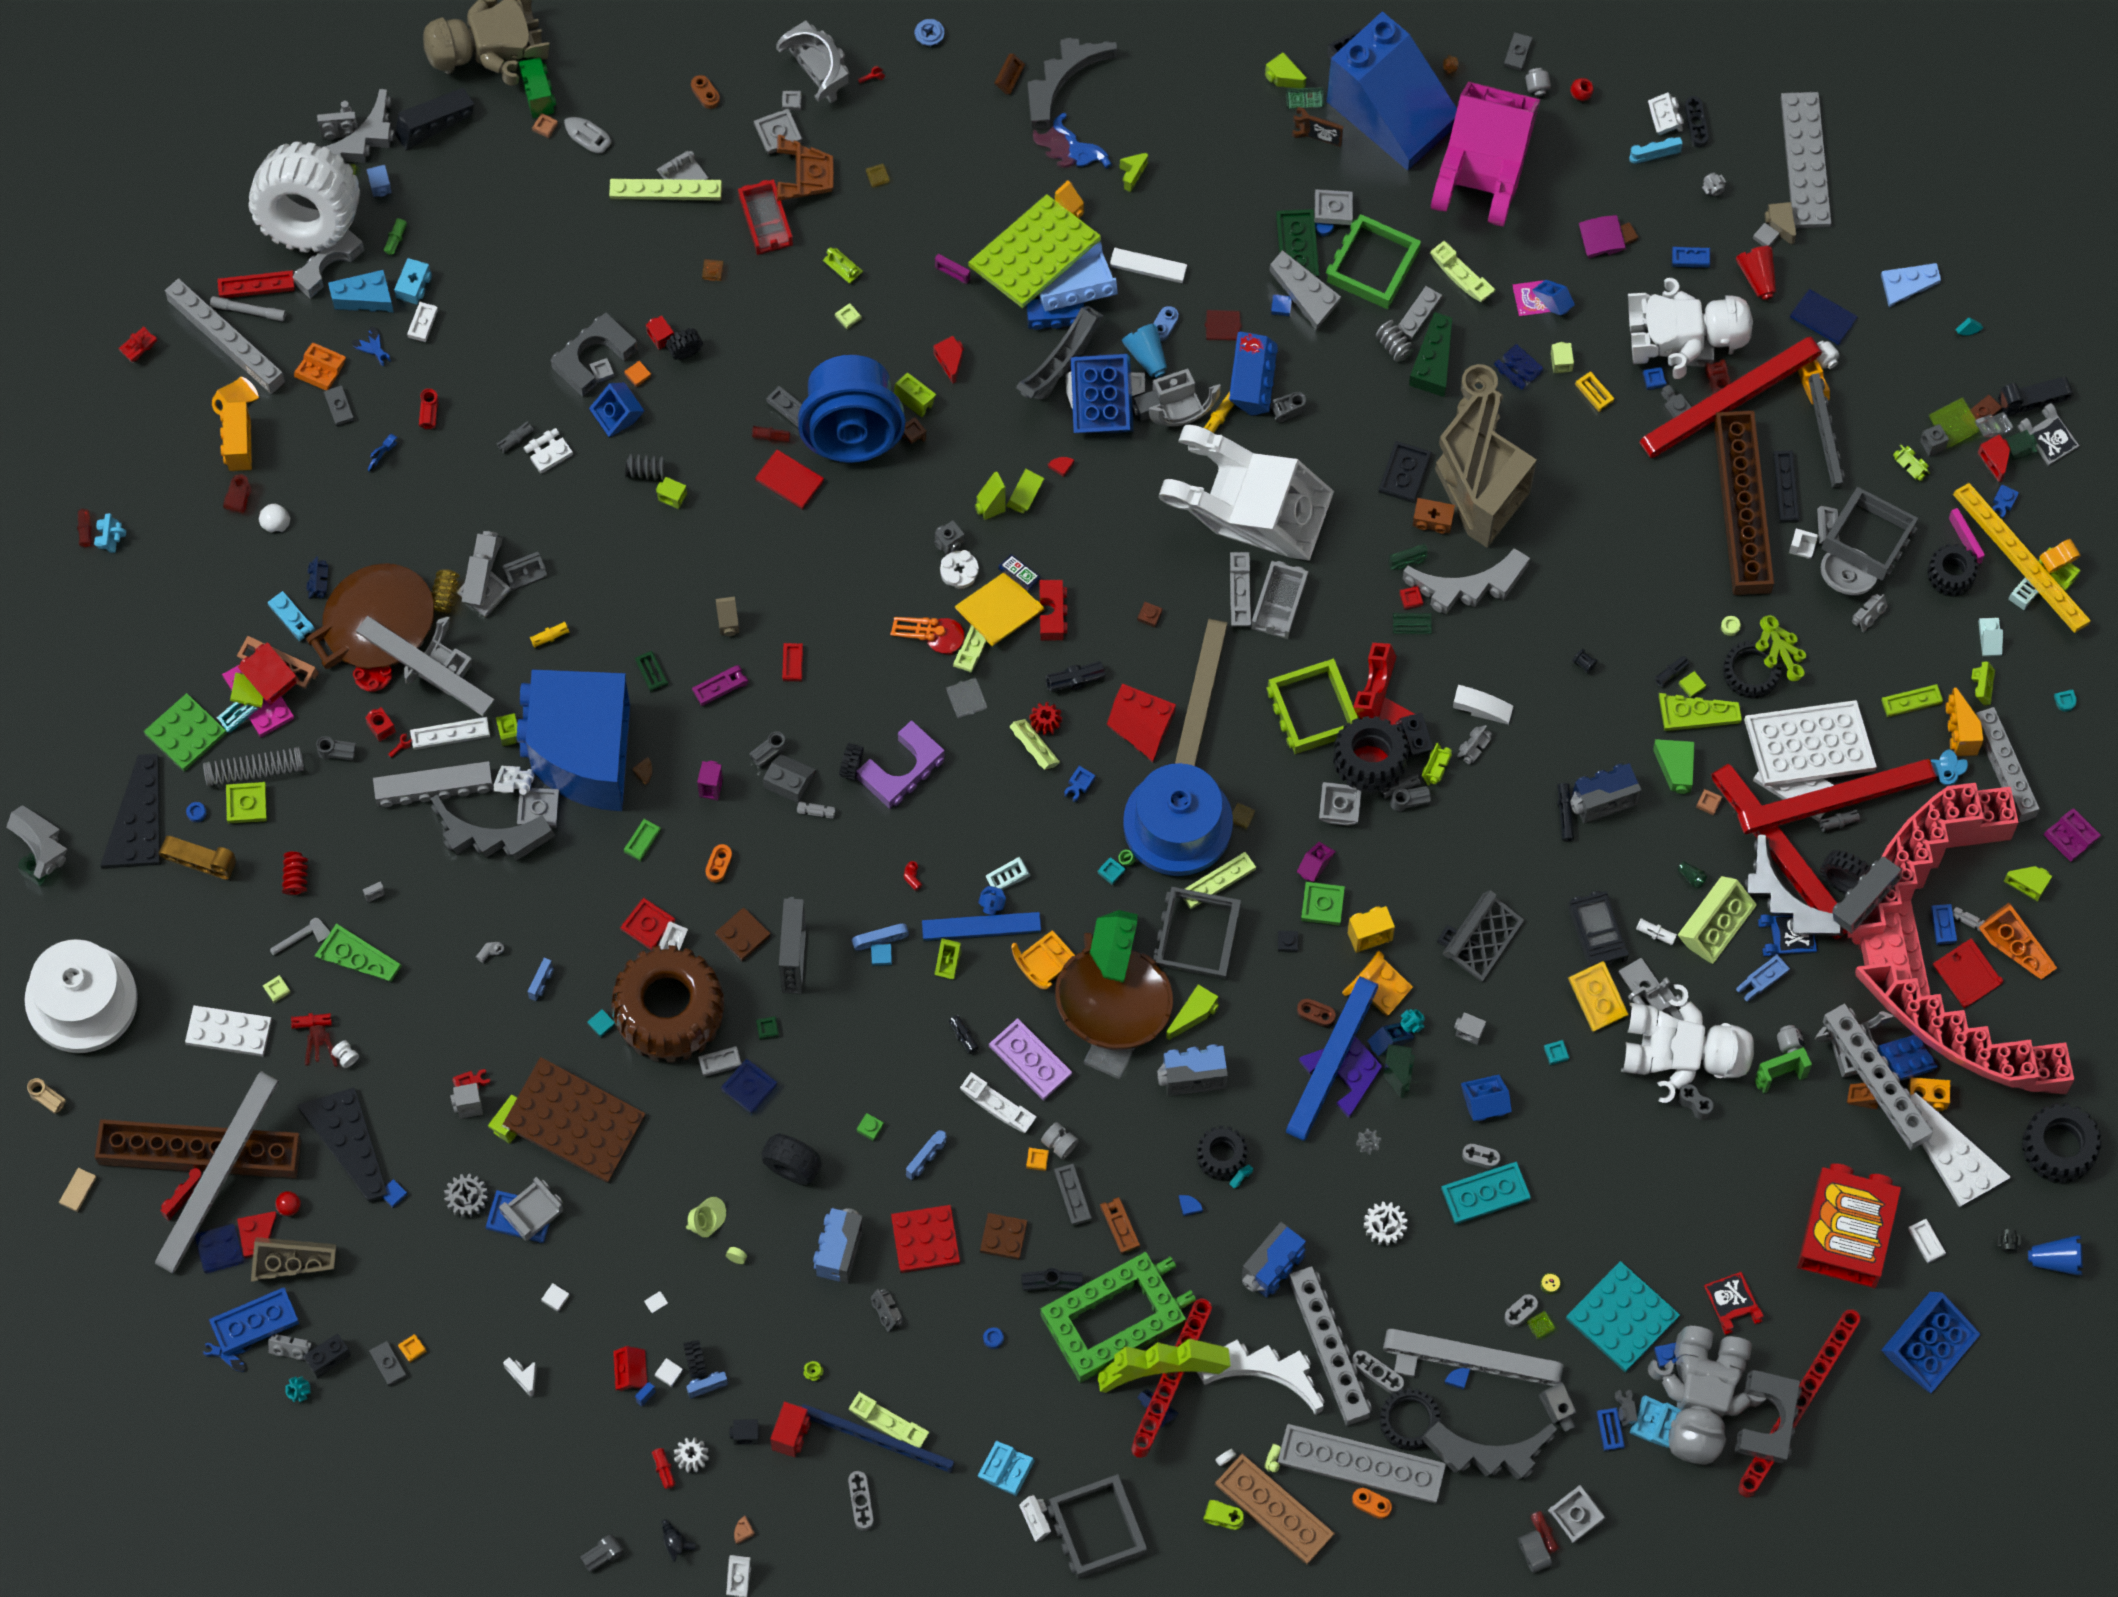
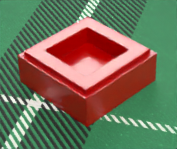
M1418 586L1400 590L1399 594L1404 610L1423 606Z

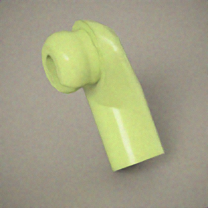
M1273 1444L1267 1456L1265 1468L1269 1472L1275 1473L1280 1467L1279 1463L1276 1462L1281 1451V1447Z

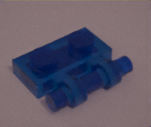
M1517 344L1503 355V360L1506 363H1502L1499 359L1494 363V366L1498 368V372L1506 375L1514 386L1517 385L1520 389H1523L1526 385L1522 381L1523 379L1530 383L1543 371V367ZM1513 368L1518 374H1515L1510 369Z

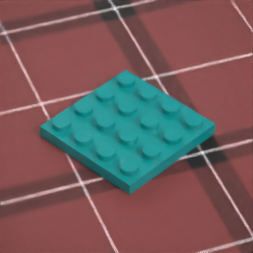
M1620 1261L1566 1316V1319L1626 1373L1680 1317V1314Z

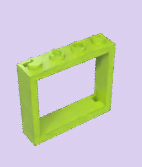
M1334 659L1287 673L1268 681V687H1266L1268 697L1274 701V712L1280 716L1282 732L1286 731L1288 736L1286 738L1287 745L1293 749L1294 754L1334 742L1343 726L1299 740L1278 689L1279 687L1327 672L1347 723L1352 724V720L1358 718Z

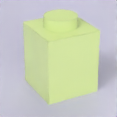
M1558 342L1552 345L1551 360L1553 373L1572 372L1574 361L1571 343Z

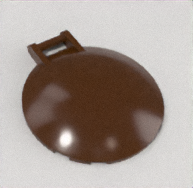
M375 564L364 567L347 576L333 590L324 608L322 627L310 634L306 640L309 645L313 646L321 658L325 669H330L341 661L362 669L393 666L400 663V661L357 634L356 630L368 616L419 649L424 643L423 639L428 631L431 630L434 621L432 593L428 585L417 573L401 565ZM323 639L333 652L330 656L326 654L319 643Z
M1084 933L1085 949L1072 956L1065 963L1056 982L1055 1000L1063 1021L1083 1040L1106 1049H1131L1151 1041L1164 1029L1172 1011L1173 994L1166 974L1157 967L1156 962L1148 955L1131 950L1124 982L1106 979L1090 955L1093 935L1091 933Z

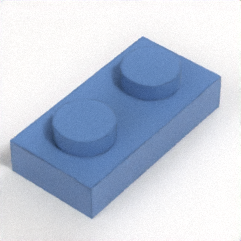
M543 959L528 990L529 999L537 1001L538 997L543 995L546 988L544 984L547 979L552 977L554 972L551 960Z
M714 1372L706 1379L691 1381L686 1388L689 1398H693L726 1386L728 1381L725 1372Z

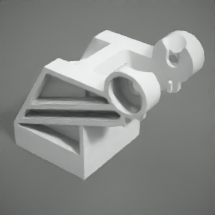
M1185 425L1178 442L1188 445V451L1208 456L1218 465V474L1210 494L1205 492L1202 487L1190 486L1178 480L1166 479L1160 490L1159 499L1170 506L1188 510L1215 534L1289 558L1310 561L1334 491L1298 459L1254 454L1222 435H1215L1211 431L1199 426Z

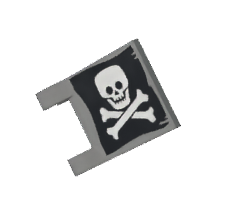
M2051 403L2042 410V413L2048 419L2033 428L2027 418L2018 425L2019 430L2029 438L2048 466L2079 447L2076 440L2058 417Z

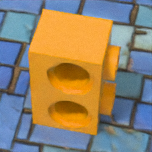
M1910 1078L1908 1082L1910 1096L1914 1092H1921L1923 1094L1922 1099L1936 1111H1943L1948 1108L1950 1104V1080ZM1934 1094H1941L1943 1099H1937Z

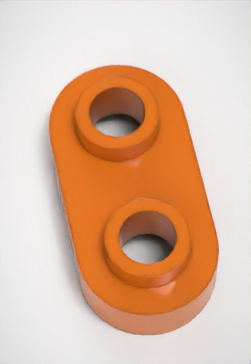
M717 845L712 851L706 867V877L711 882H720L726 875L732 859V851L727 845ZM724 854L726 857L719 858V855ZM715 871L719 872L717 876H714L712 873Z
M1359 1488L1354 1492L1352 1502L1357 1509L1378 1519H1384L1389 1516L1391 1503L1387 1498L1366 1488ZM1365 1495L1367 1499L1362 1501L1359 1499V1496ZM1383 1504L1385 1509L1380 1510L1377 1506Z

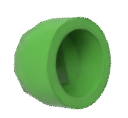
M1127 849L1121 851L1118 857L1119 862L1125 866L1133 865L1136 860L1135 855Z

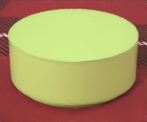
M1727 616L1723 619L1721 630L1725 635L1734 636L1740 631L1741 623L1738 618Z
M730 1247L726 1253V1257L737 1264H744L747 1258L746 1253L736 1247Z

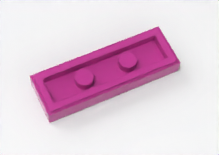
M1959 509L1951 510L1949 516L1951 524L1963 545L1967 547L1966 550H1971L1973 552L1972 556L1977 558L1976 563L1978 565L1981 564L1985 555Z

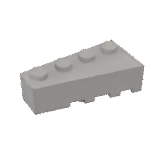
M1281 251L1270 264L1269 271L1282 288L1287 291L1303 315L1311 322L1313 328L1317 330L1340 303L1341 296L1284 251Z

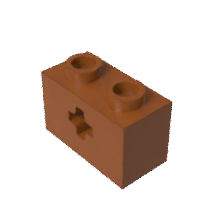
M1418 498L1412 526L1420 530H1435L1441 534L1450 533L1455 505Z

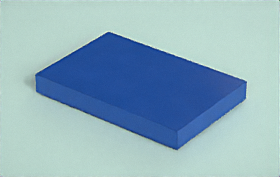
M496 1190L485 1227L487 1230L522 1238L500 1213L499 1206L504 1202L509 1204L518 1195ZM550 1223L529 1240L544 1243Z

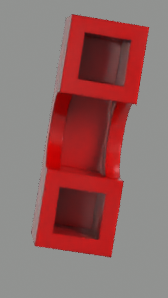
M1040 580V604L1054 609V612L1050 615H1040V641L1064 640V633H1067V622H1063V616H1067V604H1063V598H1067V587H1063V580Z

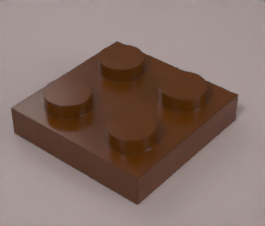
M988 1213L980 1253L1020 1260L1027 1220Z

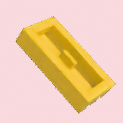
M1591 371L1576 381L1575 385L1598 412L1603 407H1607L1609 403L1614 402L1612 395ZM1587 379H1589L1595 385V387L1602 393V395L1607 400H1604L1600 396L1598 391L1587 381Z

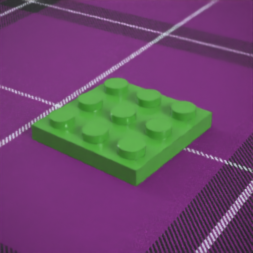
M186 693L144 731V734L185 772L224 737L227 732Z

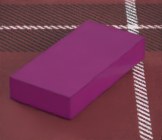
M937 254L935 257L936 269L968 284L970 281V270Z

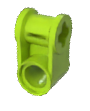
M1209 1500L1203 1519L1206 1523L1232 1530L1240 1529L1243 1526V1512L1239 1508L1219 1501ZM1234 1515H1237L1238 1519H1236L1235 1522H1232L1231 1518H1233Z

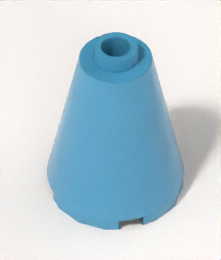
M1154 323L1137 329L1136 333L1132 334L1131 332L1122 339L1124 346L1150 377L1155 376V378H1159L1165 374L1167 365L1158 329Z

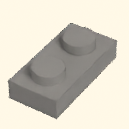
M1820 506L1817 508L1819 543L1823 544L1826 536L1838 519V509Z

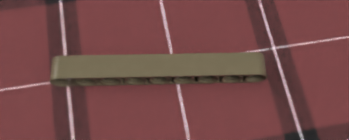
M1208 619L1175 763L1196 765L1228 622Z

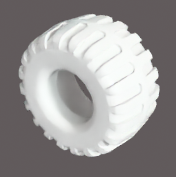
M293 142L291 146L283 144L268 154L255 173L249 193V210L253 214L252 219L254 223L261 226L260 231L265 236L269 234L272 237V241L276 244L280 242L287 245V249L293 250L298 248L300 252H309L310 249H313L314 252L324 250V248L332 247L337 241L341 240L353 222L360 197L358 179L356 175H352L353 169L351 166L345 164L340 155L331 153L327 147L323 146L321 148L316 146L315 143L310 142L307 144ZM297 194L313 202L318 210L303 207L289 199L286 195Z

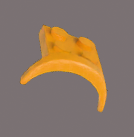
M1053 930L1022 954L1016 943L1011 945L1017 965L1026 977L1040 989L1050 988L1053 985L1051 981L1059 976L1065 963L1072 956H1075Z
M1377 951L1368 965L1342 993L1345 996L1351 994L1360 976L1379 984L1372 1003L1385 1016H1388L1413 986L1384 960L1382 952Z

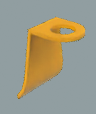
M239 377L233 383L216 391L212 399V407L220 415V410L216 406L217 400H220L222 404L234 402L249 403L259 399V395L250 381Z

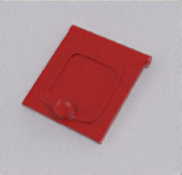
M1972 938L1933 963V966L1963 1008H1966L2004 982L1997 975Z

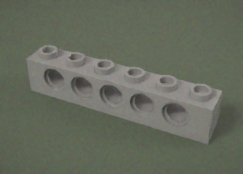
M1995 708L1977 712L1976 716L1982 725V744L2001 787H2011L2018 822L2021 823L2036 818L2039 806Z

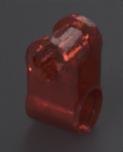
M1724 359L1712 364L1705 363L1706 376L1713 394L1721 390L1717 386L1718 384H1723L1725 387L1731 384Z
M238 474L232 478L228 493L224 499V509L244 513L251 492L246 476Z

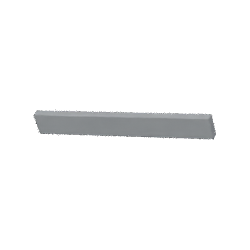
M367 616L356 630L357 634L410 669H413V671L480 715L484 716L495 702L492 697Z

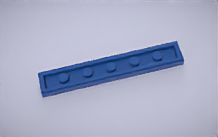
M1039 912L922 920L923 941L941 940L942 938L960 939L1041 933Z

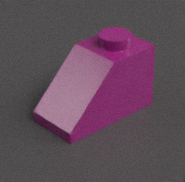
M1318 842L1305 854L1297 873L1301 874L1305 880L1314 882L1322 874L1336 851Z

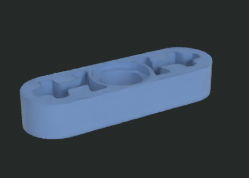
M897 924L857 935L852 938V943L855 950H864L871 948V945H882L904 939L909 935L906 924Z

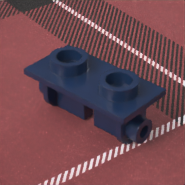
M317 556L308 565V574H310V580H308L306 590L309 591L308 599L314 594L318 598H324V595L327 593V581L320 580V578L327 579L328 564H326L325 560L318 562Z

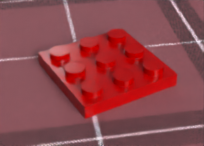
M950 1205L891 1214L900 1273L960 1264Z

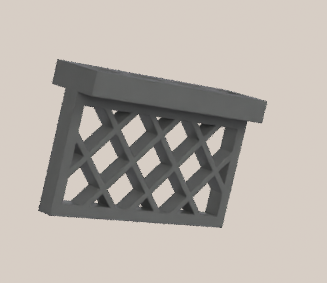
M1487 891L1480 897L1442 955L1447 959L1451 958L1477 980L1482 982L1524 919L1496 898V894L1493 891ZM1494 903L1500 908L1501 915L1492 916L1491 907ZM1511 916L1517 921L1514 927L1507 928L1505 917ZM1494 918H1501L1503 929L1494 930ZM1488 919L1490 930L1482 931L1480 923L1482 920ZM1503 931L1505 940L1503 943H1497L1495 932ZM1491 933L1493 944L1484 945L1482 934ZM1472 935H1478L1480 946L1471 947L1470 938ZM1485 947H1493V958L1486 959ZM1480 948L1482 959L1474 960L1472 949ZM1462 950H1468L1469 961H1463L1458 957ZM1483 962L1484 971L1481 975L1475 971L1474 963Z

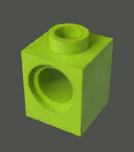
M665 477L663 483L660 482L656 489L658 501L679 509L687 495L686 485Z

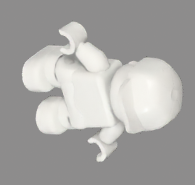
M1666 278L1664 280V287L1667 291L1671 292L1664 291L1662 296L1656 294L1650 296L1647 293L1628 294L1633 364L1647 363L1649 357L1668 356V364L1670 366L1677 365L1673 369V377L1679 379L1686 374L1687 364L1697 358L1704 349V336H1707L1708 342L1713 347L1729 346V355L1734 353V349L1741 348L1749 343L1753 326L1751 311L1746 300L1740 297L1725 295V300L1711 301L1707 304L1705 313L1702 314L1700 300L1683 291L1679 292V283L1673 278Z
M1674 984V988L1681 990L1682 999L1679 1001L1670 999L1668 1002L1671 1005L1680 1007L1679 1011L1684 1020L1676 1019L1654 1006L1630 1003L1632 1011L1627 1033L1643 1034L1642 1046L1626 1042L1624 1068H1621V1072L1645 1075L1649 1072L1677 1069L1670 1077L1669 1082H1657L1660 1087L1667 1086L1669 1088V1095L1665 1098L1660 1097L1658 1100L1662 1103H1667L1674 1098L1676 1088L1679 1090L1684 1085L1693 1081L1696 1070L1700 1068L1701 1060H1703L1705 1070L1710 1074H1714L1717 1078H1738L1747 1074L1754 1056L1753 1037L1744 1028L1723 1023L1711 1027L1707 1035L1704 1036L1705 1027L1702 1025V1013L1691 1001H1687L1688 991L1679 984Z

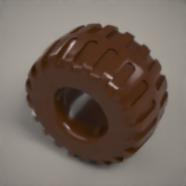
M669 945V949H661V946L652 947V952L645 953L644 950L638 953L635 961L630 959L624 965V971L619 972L612 993V1016L626 1044L629 1047H633L639 1055L645 1056L647 1054L650 1060L659 1062L660 1058H665L667 1063L675 1062V1058L679 1057L687 1060L692 1057L693 1052H702L706 1048V1043H711L716 1037L717 1029L720 1028L722 1023L724 993L715 971L711 966L709 967L707 961L702 956L696 957L694 952L687 948L684 951H680L674 945ZM662 978H675L683 982L690 992V1002L686 1009L679 1015L670 1018L651 1014L644 1004V994L648 986Z

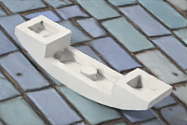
M972 1072L960 1087L969 1098L983 1109L1023 1133H1026L1036 1119L1035 1115L1022 1106L1018 1107L987 1086V1082Z

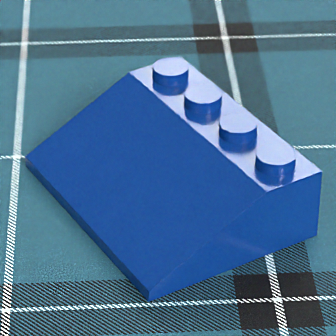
M1128 354L1071 357L1074 433L1133 432L1130 356Z
M1929 1292L1881 1351L1895 1366L1926 1391L1932 1393L1979 1337L1980 1333L1942 1292Z

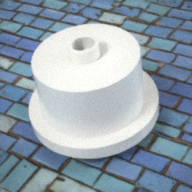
M85 940L62 941L44 951L32 968L25 992L26 1013L35 1032L49 1045L72 1053L96 1051L116 1041L131 1024L138 1001L134 978L121 958L111 951Z

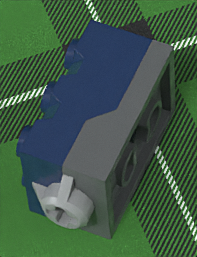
M1630 763L1625 765L1618 764L1613 767V771L1601 770L1595 773L1593 778H1588L1587 776L1579 778L1575 782L1570 803L1573 812L1577 815L1580 814L1583 823H1587L1638 805L1641 788Z

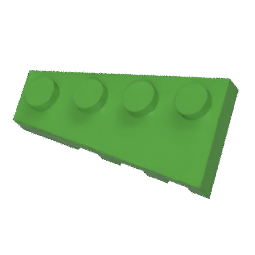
M337 923L315 954V957L389 982L393 980L402 967L401 964Z

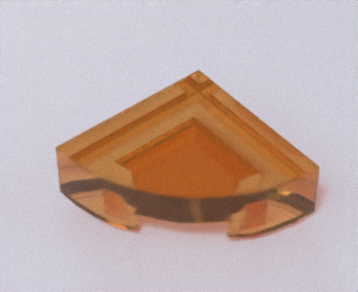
M648 757L633 768V772L645 785L652 776V764Z

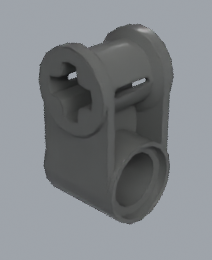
M1294 392L1272 400L1270 409H1273L1275 421L1278 423L1284 422L1289 418L1303 414L1306 410L1305 395L1301 392ZM1298 401V402H1301L1302 404H1300V405H1294L1293 403Z

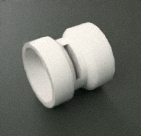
M347 1040L338 1043L331 1051L335 1058H339L340 1064L344 1068L350 1067L359 1058V1054L351 1049V1045Z

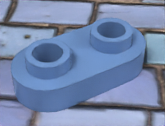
M1164 307L1154 321L1157 329H1163V331H1158L1160 341H1165L1169 337L1178 321V311L1174 307Z

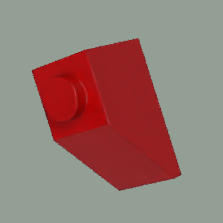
M951 336L934 345L933 350L934 356L953 384L956 382L964 348L959 340L956 341L954 336Z
M2000 434L1981 444L1978 450V454L1998 482L2003 480L2010 452L2009 443Z

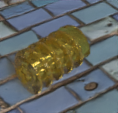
M451 570L437 571L434 580L435 585H433V592H431L434 600V610L442 613H451L452 609L448 606H453V601L449 599H455L453 593L457 591V588L454 586L459 584L456 578L460 577L456 572Z

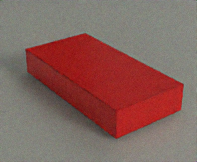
M784 643L782 680L802 682L803 643Z

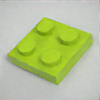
M265 782L226 785L228 824L267 821Z

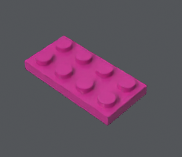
M238 666L222 674L231 691L235 673L243 674ZM282 697L272 705H269L263 698L262 708L258 707L259 709L248 717L260 738L294 719L293 714Z

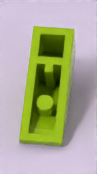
M998 472L992 474L977 495L975 508L979 515L982 514L984 520L1006 511L1005 485Z
M1197 985L1167 1030L1166 1038L1171 1040L1206 1020L1210 1014H1214L1219 1007L1218 996Z

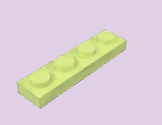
M1246 852L1185 889L1215 895L1255 871L1256 866ZM1184 899L1190 909L1202 903Z

